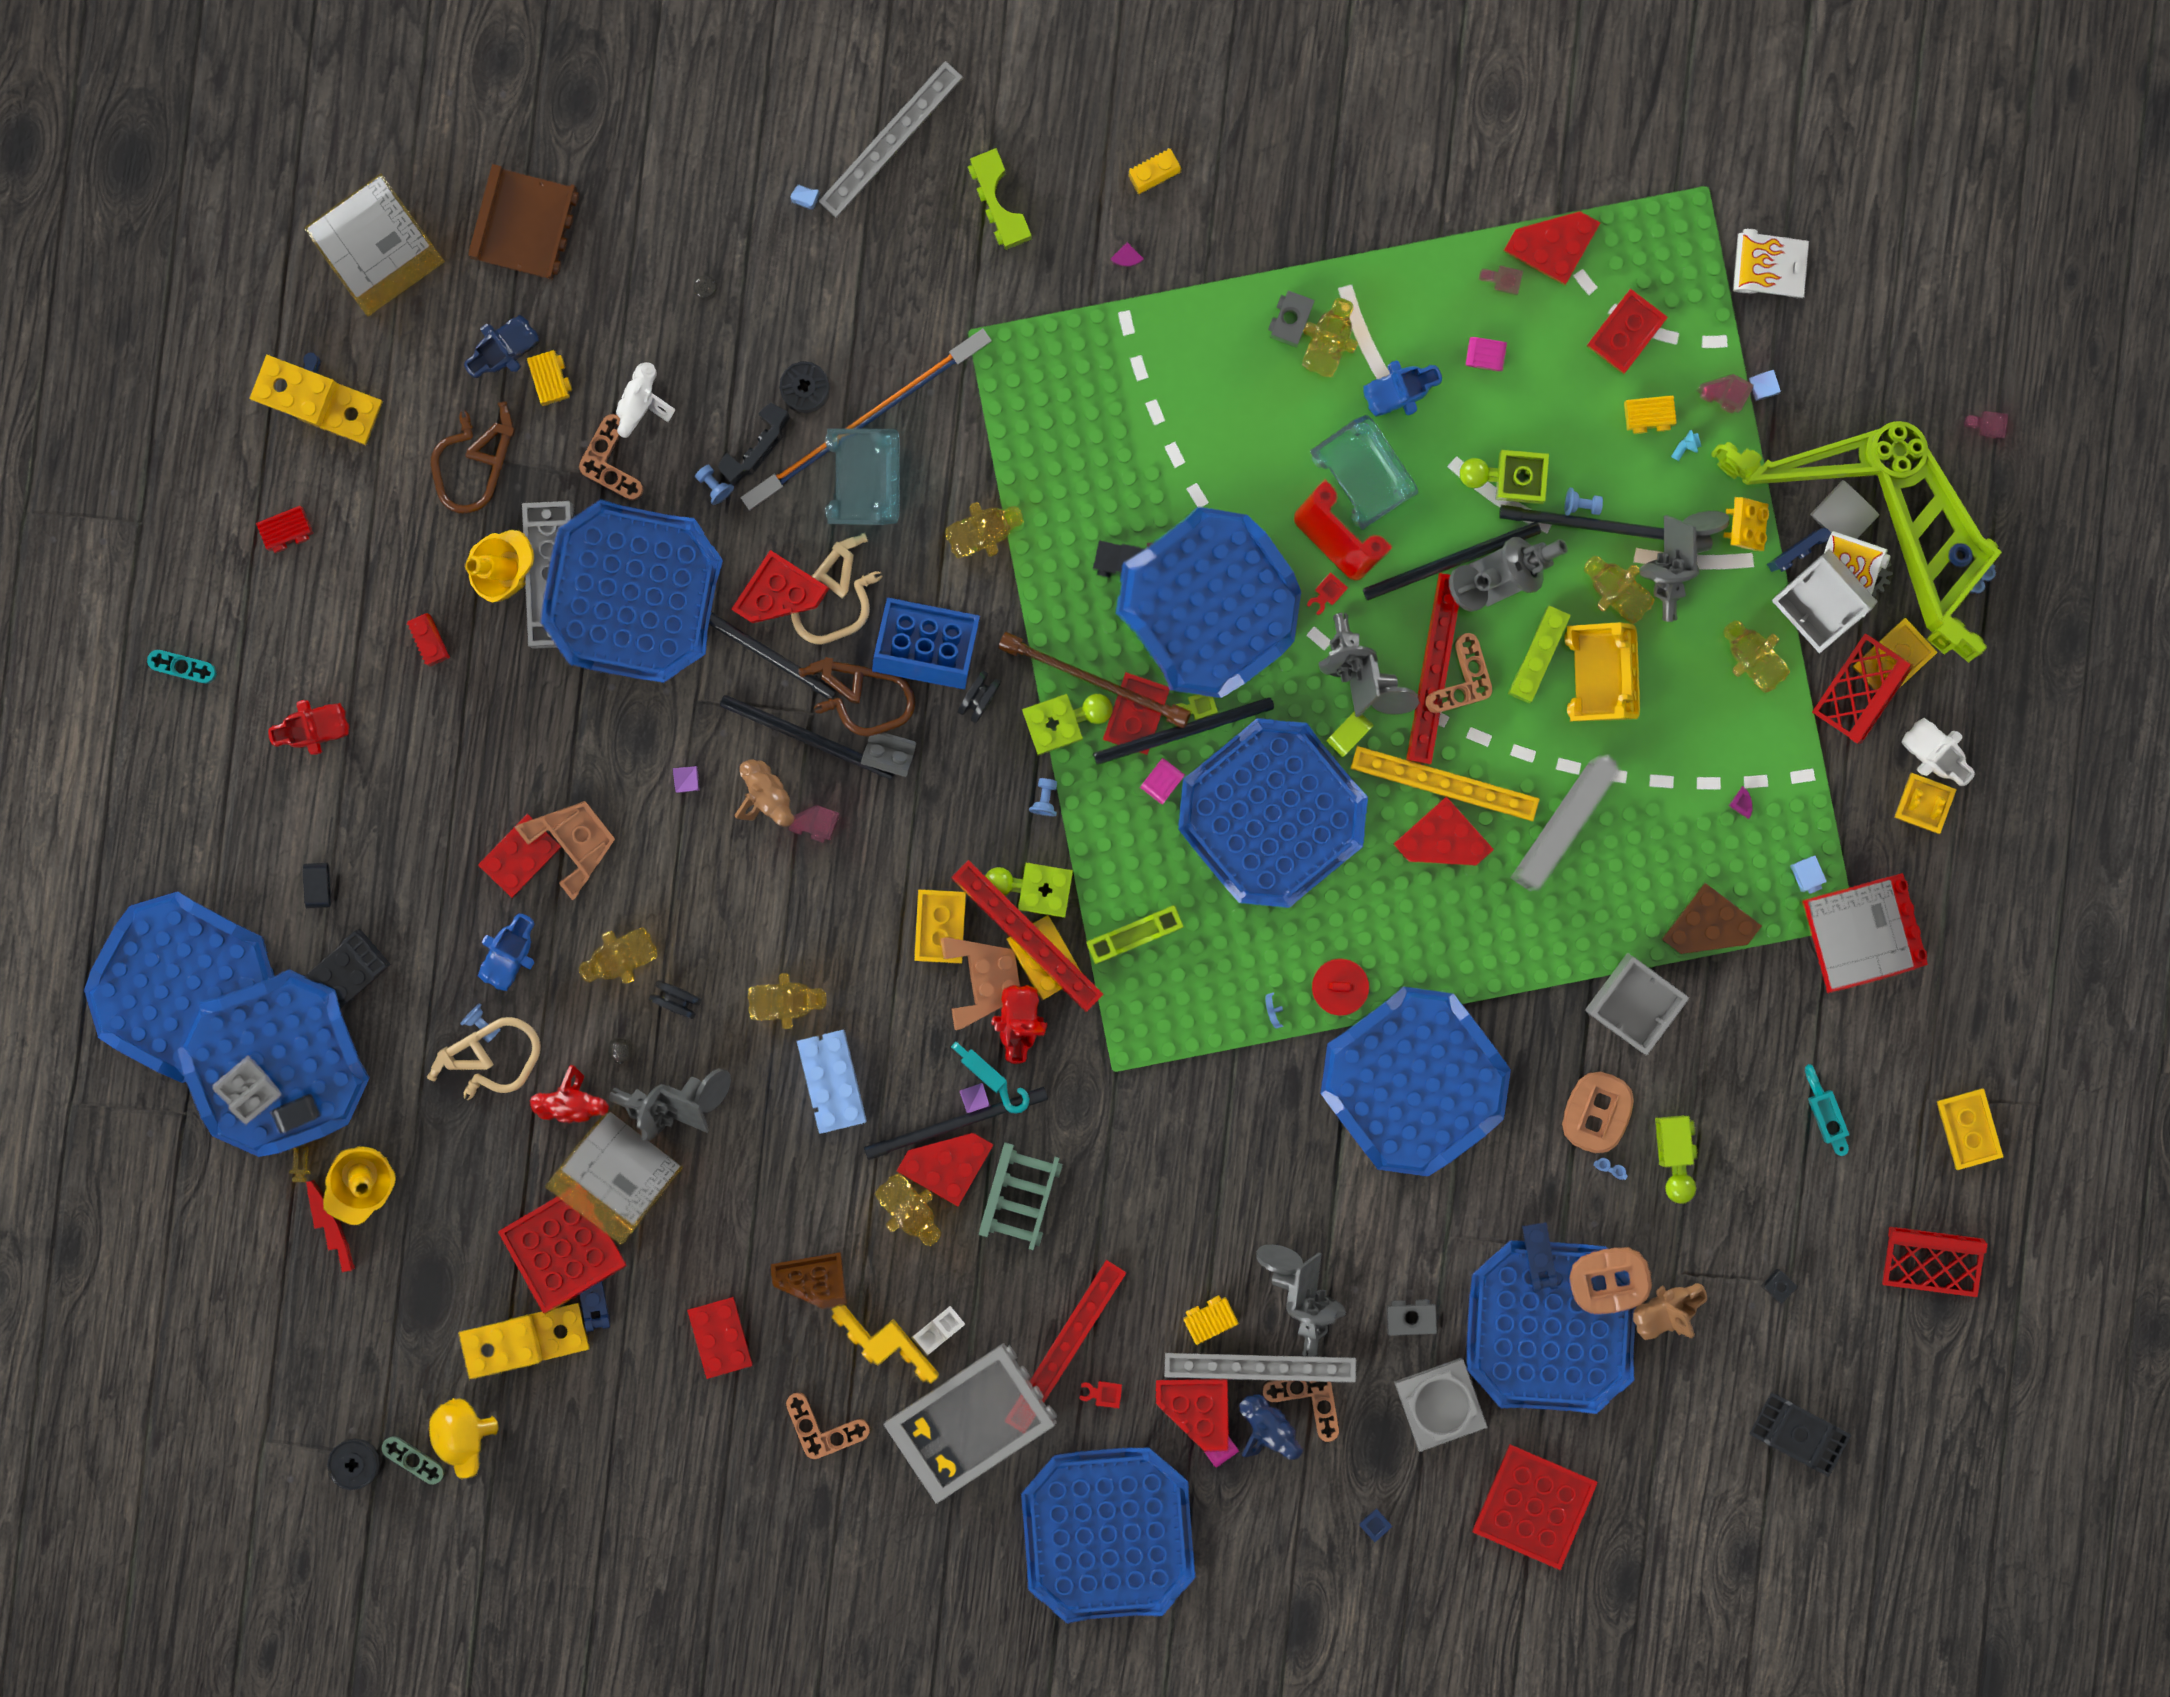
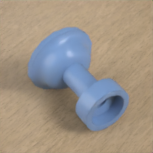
M706 465L696 473L695 477L700 483L705 481L712 489L710 494L712 498L711 503L716 505L730 495L734 486L726 483L719 484L712 476L714 470L710 465Z
M1570 487L1565 498V515L1569 516L1570 513L1576 512L1578 508L1591 509V514L1600 515L1603 498L1602 496H1594L1592 500L1582 499Z
M1039 778L1038 787L1042 788L1040 802H1035L1033 807L1029 808V811L1039 815L1056 816L1057 812L1054 811V806L1049 803L1051 790H1056L1057 781Z
M480 1003L460 1023L461 1025L466 1024L468 1026L475 1024L479 1029L489 1025L481 1018L483 1011L480 1008ZM498 1028L483 1037V1039L489 1043L501 1029Z

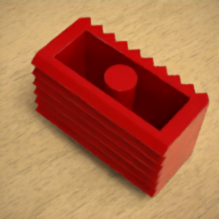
M302 506L256 523L266 550H273L274 553L287 549V544L296 542V544L309 540V535L314 534Z
M425 613L407 622L406 625L409 626L408 629L413 634L412 638L415 639L414 642L419 647L418 651L421 652L420 655L425 660L424 664L433 666L450 658L430 614Z

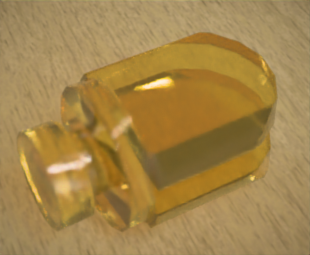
M297 1146L293 1148L292 1170H289V1174H295V1177H292V1182H307V1178L304 1175L311 1174V1171L307 1170L308 1147H303L302 1170H298Z

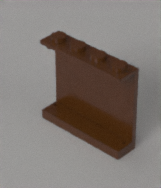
M492 164L468 256L474 260L553 280L554 274L558 275L560 271L561 261L558 260L560 252H564L567 245V238H564L566 229H570L572 226L573 215L570 214L572 206H576L578 203L579 193L576 192L577 188L572 184L570 187L504 170L502 166Z

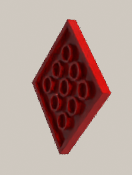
M581 1184L574 1186L498 1231L543 1314H547L627 1266Z
M1509 1444L1472 1532L1561 1570L1598 1482Z

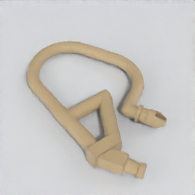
M865 533L839 543L836 542L832 547V552L812 575L813 578L819 582L821 581L842 599L848 593L854 557L848 550L857 547L863 542H868ZM841 555L844 557L840 584H838L826 573ZM874 571L855 580L854 586L861 602V614L854 624L824 636H816L805 630L799 613L791 614V619L797 633L810 643L826 644L858 631L867 621L870 611L869 600L863 586L867 587L871 583L878 582L882 575L878 578H875L874 575L881 574V572Z
M512 1017L498 1019L454 1045L441 1049L437 1053L438 1056L427 1078L431 1081H436L437 1075L444 1065L448 1070H487L494 1064L479 1040L500 1027L514 1026L524 1031L532 1042V1053L518 1079L511 1084L502 1085L491 1081L481 1074H475L472 1080H469V1084L464 1091V1099L467 1094L470 1095L467 1100L473 1098L480 1084L499 1093L515 1091L526 1082L539 1058V1037L529 1024L520 1019ZM471 1046L479 1060H455L453 1055Z

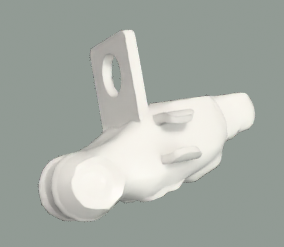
M641 363L636 367L633 373V380L629 381L622 399L618 402L616 414L620 418L617 432L623 438L629 437L648 409L667 422L675 412L673 407L652 394V384L657 372L651 363Z
M1923 718L1915 722L1912 729L1905 733L1902 744L1923 762L1917 768L1921 775L1927 776L1933 772L1942 778L1954 780L1959 786L1967 785L1975 775L1973 768L1966 763L1964 752L1958 746L1962 739V735L1958 731H1952L1946 736L1936 725Z

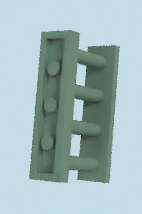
M1005 1142L978 1235L988 1237L989 1232L994 1233L996 1231L1031 1241L1029 1249L1034 1250L1035 1245L1040 1246L1043 1232H1039L1054 1176L1059 1178L1063 1164L1058 1163L1059 1157H1055L1052 1164L1017 1154V1151L1013 1150L1014 1145ZM1018 1163L1049 1172L1050 1176L1047 1186L1011 1177L1009 1173H1006L1008 1164ZM1008 1185L1043 1195L1040 1209L1005 1200L1003 1196H1000L1002 1186L1007 1188ZM1002 1208L1037 1218L1034 1232L997 1222V1219L993 1218L995 1209L1000 1210Z

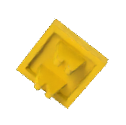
M1735 497L1734 509H1726V514L1733 515L1732 532H1724L1723 537L1731 539V545L1754 551H1764L1767 541L1766 526L1769 518V504L1743 497Z
M1910 773L1894 818L1940 834L1957 789Z

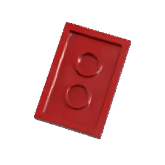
M1630 288L1586 346L1622 374H1625L1668 317Z
M1125 672L1121 684L1122 688L1124 687L1130 690V692H1136V694L1138 693L1165 705L1170 691L1168 686ZM1118 695L1103 740L1120 745L1154 734L1161 717V712H1156L1153 709L1142 706V704L1131 701V699L1128 700V698L1126 699ZM1149 749L1141 751L1139 753L1148 755Z
M526 814L518 824L533 820V818ZM514 827L478 866L513 898L562 846L547 832H544L528 845Z
M734 1297L687 1310L706 1379L753 1366Z

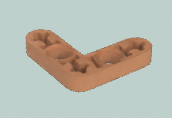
M610 414L602 420L580 461L579 468L585 477L626 499L637 500L643 493L642 484L632 476L606 463L620 437L616 429H613L610 433V436L614 437L612 441L608 437L600 435L602 431L607 434L609 430L608 421L613 422L616 419V424L619 426L620 418L617 415ZM599 440H605L608 443V449L603 453H599L595 449V444ZM592 461H595L594 466L600 470L602 466L606 467L601 472L600 479L596 478L599 474L592 470L586 473L585 463L590 464ZM613 471L617 473L618 480L615 484L609 485L605 482V475ZM623 477L627 478L624 483L630 486L636 483L637 494L632 493L631 496L628 495L629 491L621 486L620 491L617 490L622 483Z
M1465 633L1455 641V649L1465 683L1430 693L1426 698V706L1431 712L1440 713L1489 698L1492 694V685L1479 641L1474 634ZM1466 640V642H1471V646L1468 648L1463 647L1462 643ZM1475 653V656L1466 659V655ZM1470 661H1475L1479 665V670L1476 674L1470 672L1468 668ZM1479 676L1482 677V679H1480V680H1476V681H1473V680H1472V678H1476V677H1479ZM1479 686L1485 689L1482 694L1476 692V688ZM1456 689L1464 693V700L1462 702H1457L1454 698ZM1447 697V702L1434 705L1433 700L1436 698L1442 699Z
M1270 1380L1264 1384L1263 1395L1270 1402L1311 1397L1319 1437L1326 1442H1331L1337 1438L1339 1427L1331 1382L1323 1385V1390H1319L1318 1386L1310 1387L1312 1392L1307 1393L1308 1386L1306 1381H1300L1303 1383L1304 1389L1299 1394H1294L1290 1390V1385L1293 1381ZM1287 1382L1286 1390L1289 1396L1284 1397V1391L1276 1393L1275 1398H1272L1271 1394H1267V1390H1270V1385H1275L1278 1389L1283 1388L1281 1383ZM1326 1400L1331 1404V1409L1328 1413L1322 1414L1318 1411L1317 1405L1320 1401ZM1333 1415V1420H1329V1425L1331 1428H1335V1431L1331 1432L1330 1437H1327L1325 1433H1321V1430L1325 1429L1324 1420L1319 1422V1418H1328Z
M797 1392L790 1395L787 1399L788 1412L804 1452L809 1458H821L861 1442L869 1435L870 1426L863 1419H856L821 1433L807 1397ZM794 1397L804 1401L801 1409L803 1412L808 1410L809 1414L802 1415L798 1419L795 1418L799 1411L797 1407L792 1408L791 1406L794 1402ZM803 1419H809L813 1423V1429L810 1432L801 1431L799 1424ZM855 1424H859L860 1427L865 1426L866 1430L863 1431V1436H859L858 1433L850 1436L853 1440L848 1442V1436L844 1428L848 1427V1432L856 1428ZM815 1432L817 1433L818 1437H813L815 1444H821L819 1454L809 1451L808 1448L811 1447L810 1439L804 1441L803 1437L811 1436ZM839 1432L843 1435L844 1442L841 1445L836 1446L831 1443L830 1437L833 1433Z

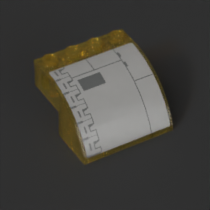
M382 173L304 227L318 250L367 317L445 262Z
M608 1110L607 1114L603 1115L584 1136L545 1187L622 1245L684 1167L650 1141L643 1140L641 1134Z

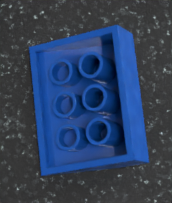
M887 598L875 648L872 672L965 690L980 616Z

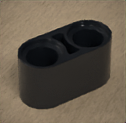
M328 862L303 864V887L306 909L331 907L330 869Z
M312 1094L302 1096L270 1111L280 1134L321 1116Z

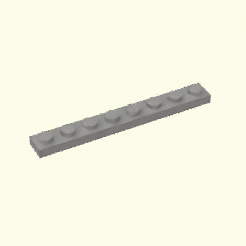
M945 61L819 200V203L837 218L958 85L963 77Z
M1165 1353V1378L1356 1383V1358Z

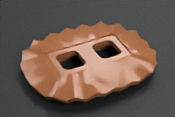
M1603 1072L1588 1073L1579 1079L1567 1101L1562 1122L1564 1135L1572 1145L1595 1154L1609 1152L1616 1147L1624 1135L1632 1114L1634 1098L1630 1087L1624 1080ZM1598 1093L1611 1098L1606 1110L1594 1106V1100ZM1590 1115L1602 1119V1125L1598 1132L1585 1127Z
M1628 1247L1603 1249L1581 1256L1573 1264L1569 1276L1574 1300L1583 1310L1592 1314L1616 1313L1637 1307L1649 1297L1652 1287L1651 1273L1647 1261L1638 1251ZM1627 1271L1630 1284L1617 1286L1615 1273ZM1603 1275L1607 1288L1595 1291L1591 1278Z

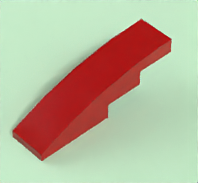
M315 1180L306 1182L314 1229L324 1227L328 1251L338 1249L342 1272L354 1270L349 1244L339 1219L325 1211L323 1202L325 1195Z

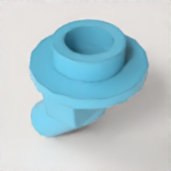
M1689 430L1671 457L1680 461L1686 449L1698 453L1697 448L1701 447L1698 433L1693 434L1692 430Z

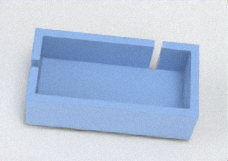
M845 1030L822 1035L823 1040L816 1036L797 1041L813 1108L818 1107L819 1112L814 1113L819 1134L867 1122Z

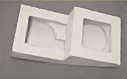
M949 1306L916 1333L912 1340L927 1356L963 1327L965 1323L953 1308Z

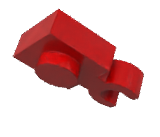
M1330 572L1314 590L1319 596L1311 598L1307 603V607L1309 608L1312 603H1318L1320 605V609L1316 613L1318 616L1323 613L1326 602L1333 606L1348 587Z
M1099 1381L1098 1388L1088 1382L1081 1383V1387L1089 1388L1090 1393L1087 1396L1080 1395V1400L1089 1401L1092 1398H1096L1097 1406L1119 1408L1122 1384Z

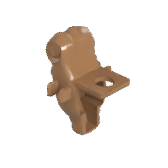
M749 759L740 765L739 772L748 786L749 794L745 795L746 799L736 812L735 817L752 821L761 810L778 825L785 827L792 825L795 817L789 808L790 798L784 790L780 779L776 775L771 774L770 767L763 761ZM751 805H754L753 809L749 813L745 814L746 810Z
M1699 1283L1687 1288L1676 1287L1667 1291L1662 1286L1656 1291L1657 1297L1652 1298L1649 1303L1641 1304L1634 1309L1633 1321L1637 1326L1638 1334L1644 1340L1656 1338L1668 1330H1676L1678 1335L1684 1334L1692 1338L1694 1332L1690 1320L1695 1316L1697 1308L1707 1301V1294L1705 1288Z

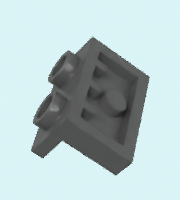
M885 732L869 736L861 764L907 777L917 743Z

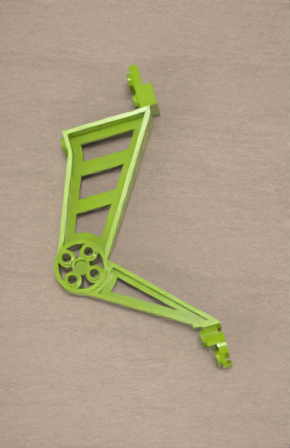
M1902 421L1891 422L1880 429L1775 462L1767 460L1762 466L1760 464L1762 457L1754 450L1750 451L1747 448L1742 454H1739L1736 446L1730 442H1726L1725 445L1719 444L1712 451L1711 456L1717 457L1719 460L1718 467L1733 479L1737 476L1743 478L1742 481L1746 485L1877 475L1926 628L1932 632L1926 640L1943 654L1953 649L1967 662H1970L1985 650L1987 646L1983 644L1981 637L1967 631L1964 628L1965 625L1959 619L1952 618L1950 615L2002 552L1997 549L1998 545L1993 540L1982 537L1930 452L1925 436L1917 427ZM1884 434L1883 441L1878 442L1880 436ZM1907 436L1911 439L1909 443L1904 441ZM1858 448L1860 460L1858 464L1797 468ZM1885 461L1890 462L1888 467H1885L1883 464ZM1917 461L1914 468L1911 470V463ZM1925 478L1934 497L1914 522H1912L1901 489L1912 487ZM1943 510L1955 532L1927 565L1919 537ZM1958 543L1966 544L1972 550L1975 560L1940 602L1933 581L1950 561L1948 557L1950 548Z

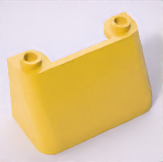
M1620 622L1567 626L1564 640L1566 646H1569L1574 651L1576 698H1572L1571 702L1567 705L1570 721L1638 719L1640 715L1638 637L1635 625Z

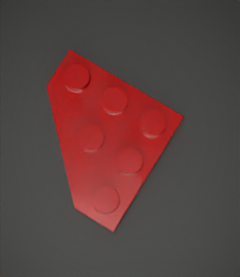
M1579 211L1515 229L1504 252L1559 283L1566 285L1600 222Z
M770 550L731 610L751 623L761 622L816 609L830 588Z
M1447 796L1393 843L1408 862L1476 866L1494 850Z
M970 1133L911 1149L906 1153L897 1172L954 1205L959 1206L994 1144L975 1133Z
M1228 1379L1156 1380V1405L1204 1452H1229Z

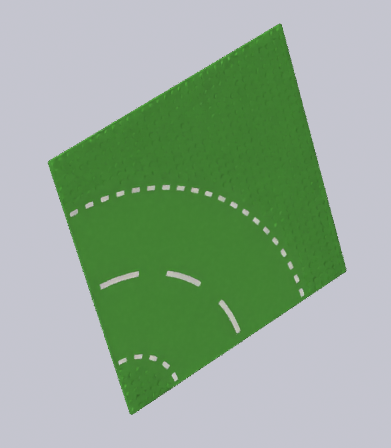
M1699 187L1581 210L1584 214L1599 221L1600 225L1566 285L1504 252V249L1515 229L1571 213L975 328L968 332V336L971 337L983 328L992 340L988 345L973 354L972 357L1028 643L1031 649L1033 648L1042 652V654L1045 653V655L1047 654L1064 663L1066 662L1075 666V668H1080L1086 671V673L1089 672V674L1091 673L1108 680V682L1117 684L1119 687L1122 684L1125 672L1168 686L1163 671L1139 637L1116 614L1117 601L1122 584L1120 576L1112 574L1110 578L1098 576L1097 571L1093 570L1099 540L1117 545H1122L1123 543L1146 549L1182 522L1196 507L1248 515L1272 540L1293 570L1301 590L1293 644L1279 658L1242 686L1222 698L1213 697L1218 713L1269 697L1272 698L1274 703L1273 710L1150 748L1148 755L1137 752L1100 765L1095 763L1093 753L1116 746V744L1103 740L1109 719L1101 724H1093L1086 720L1078 723L1083 740L1050 751L1086 940L1095 939L1173 905L1183 925L1181 929L1095 964L1089 950L1095 986L1103 993V996L1098 1001L1113 1071L1118 1072L1353 1026L1383 1004L1403 986L1453 993L1461 1004L1608 976L1614 972L1627 953L1649 968L1812 936L1803 900L1849 888L1815 715L1812 713L1813 705L1798 630L1772 602V599L1788 585L1786 570L1781 572L1779 569L1771 572L1767 566V563L1782 554L1768 483L1746 485L1742 481L1743 478L1739 476L1733 479L1718 467V458L1711 456L1712 451L1717 445H1725L1726 442H1730L1736 446L1739 454H1742L1747 448L1750 451H1756L1762 457L1760 461L1761 466L1764 464L1708 187ZM1631 288L1668 318L1626 373L1622 374L1586 345ZM1288 290L1315 300L1297 348L1270 338L1272 331L1268 330L1272 318H1278L1280 309L1277 308L1281 295L1286 296ZM1289 312L1284 315V321L1288 324H1293L1297 321V317L1294 313ZM1470 337L1507 343L1503 371H1492L1465 365ZM1399 361L1401 368L1410 366L1426 368L1430 365H1435L1439 368L1442 375L1441 384L1432 387L1423 399L1415 402L1417 406L1415 413L1406 415L1402 407L1388 414L1375 417L1369 410L1368 402L1364 398L1363 386L1389 375L1388 365L1391 362ZM1674 396L1676 425L1671 426V430L1657 432V428H1649L1647 433L1633 434V430L1627 431L1624 406L1626 400ZM1689 430H1692L1693 434L1698 433L1701 447L1697 448L1698 453L1686 449L1680 461L1671 457ZM1501 450L1549 454L1545 502L1543 504L1495 500L1497 482L1487 481L1480 488H1469L1460 479V468L1466 460L1471 458H1479L1486 462L1488 467L1498 468ZM1522 471L1516 476L1522 483L1528 479ZM1325 479L1337 493L1336 502L1331 507L1330 512L1361 543L1371 536L1378 535L1383 537L1393 547L1360 580L1349 579L1294 522V515L1297 509ZM1572 487L1579 494V498L1592 500L1594 496H1602L1603 498L1600 515L1591 514V509L1578 508L1576 512L1570 513L1572 516L1664 528L1665 515L1684 521L1685 518L1699 512L1719 511L1726 513V509H1734L1735 497H1743L1769 504V518L1766 526L1767 541L1764 551H1754L1731 545V539L1723 537L1724 532H1732L1733 515L1727 514L1730 519V524L1727 528L1710 534L1713 542L1712 548L1708 551L1697 553L1699 574L1693 579L1682 582L1686 596L1679 598L1677 601V620L1672 622L1662 620V601L1653 594L1655 582L1640 575V568L1644 564L1657 560V553H1664V540L1538 523L1541 533L1525 541L1531 546L1541 542L1548 546L1562 539L1567 545V553L1552 559L1554 565L1543 570L1544 580L1542 587L1535 593L1520 591L1488 607L1485 605L1477 611H1468L1459 605L1445 688L1465 683L1455 649V641L1459 636L1471 633L1479 641L1492 685V694L1485 700L1440 712L1432 764L1415 762L1539 798L1534 821H1528L1447 797L1494 850L1476 866L1407 861L1393 843L1442 801L1445 796L1350 769L1357 746L1406 760L1415 709L1408 713L1392 715L1379 712L1371 705L1363 715L1374 726L1344 757L1326 742L1355 711L1350 681L1341 682V677L1326 675L1320 671L1319 662L1327 658L1329 652L1332 651L1330 641L1336 634L1333 620L1335 614L1343 613V618L1344 613L1348 614L1350 631L1352 633H1359V646L1371 648L1377 653L1379 673L1396 675L1398 679L1397 687L1408 688L1418 694L1439 573L1371 600L1365 599L1363 589L1534 523L1499 519L1501 505L1565 514L1566 494L1568 489ZM1484 555V556L1479 557V558H1477V559L1471 560V561L1466 562V563H1464V564H1461V565H1459V566L1469 565V564H1471V563H1473V562H1475V561H1477V560H1479V559H1481V558H1483V557H1485V556H1487V555ZM1459 566L1453 567L1440 573L1451 575L1452 571ZM1331 572L1348 589L1333 606L1326 602L1323 613L1317 616L1316 613L1320 609V605L1315 602L1308 608L1307 603L1311 598L1319 596L1314 590ZM1551 606L1571 616L1533 701L1527 703L1509 695L1508 692L1531 646L1546 608ZM1620 622L1635 625L1638 637L1640 715L1638 719L1570 721L1567 705L1571 702L1572 698H1576L1574 651L1569 646H1566L1564 640L1567 626ZM1466 640L1462 643L1463 647L1468 648L1471 646V642H1466ZM1475 653L1466 655V659L1475 656ZM1032 658L1040 703L1067 694L1074 710L1082 707L1085 699L1090 695L1102 694L1111 701L1114 708L1118 696L1117 693L1114 694V692L1112 693L1095 684L1084 681V679H1079L1073 676V674L1070 675V673H1065ZM1470 661L1468 668L1470 672L1476 674L1479 670V665L1475 661ZM1481 676L1472 678L1473 681L1482 679ZM1479 686L1476 688L1477 693L1482 694L1485 691L1484 687ZM1456 689L1454 692L1455 700L1457 702L1464 700V693L1459 689ZM1170 690L1165 705L1171 707L1173 704L1179 703L1189 705L1188 697L1197 694ZM1447 697L1443 698L1442 703L1448 701ZM1161 714L1155 733L1177 726L1167 722V717ZM1193 714L1190 716L1188 723L1195 721ZM1053 718L1049 719L1046 728H1051L1052 731L1057 730L1056 726L1059 724V721H1054ZM1256 718L1307 723L1350 778L1368 796L1363 847L1290 908L1238 903L1178 830L1183 779L1238 735ZM1606 755L1617 762L1615 767L1620 769L1541 887L1538 890L1529 891L1512 880L1510 877L1589 761L1599 756L1605 757ZM1162 758L1185 774L1163 805L1140 788ZM1741 786L1747 789L1752 799L1753 811L1749 819L1729 807ZM1811 856H1816L1827 882L1821 884L1822 889L1809 894L1808 890L1801 892L1790 865ZM1704 883L1762 925L1748 945L1679 954L1661 939ZM1330 960H1351L1358 964L1367 975L1369 981L1368 997L1365 1003L1354 1013L1343 1016L1330 1014L1324 1011L1314 999L1312 982L1315 973L1323 964ZM1273 992V1008L1280 1006L1283 1008V1011L1275 1013L1279 1024L1283 1025V1027L1276 1029L1269 1019L1265 1002L1266 994Z

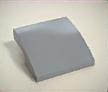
M1844 480L1810 514L1822 528H1827L1831 533L1835 531L1855 539L1879 516L1876 510Z
M249 1056L213 1084V1090L229 1104V1110L245 1125L281 1096V1092Z

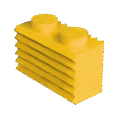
M1168 148L1167 151H1163V154L1159 153V156L1155 155L1154 158L1147 159L1146 162H1142V165L1138 164V167L1130 168L1129 177L1138 194L1180 173L1181 167L1172 150Z
M552 350L527 358L542 406L570 398L568 392L572 391L569 378L563 377L561 369H564L565 365L561 355H557Z
M1673 395L1633 399L1624 402L1627 431L1633 430V434L1647 433L1649 428H1657V432L1669 431L1671 426L1676 425Z
M1220 1295L1207 1301L1208 1306L1202 1309L1196 1306L1186 1311L1187 1316L1183 1319L1196 1345L1239 1324L1226 1297L1221 1299Z

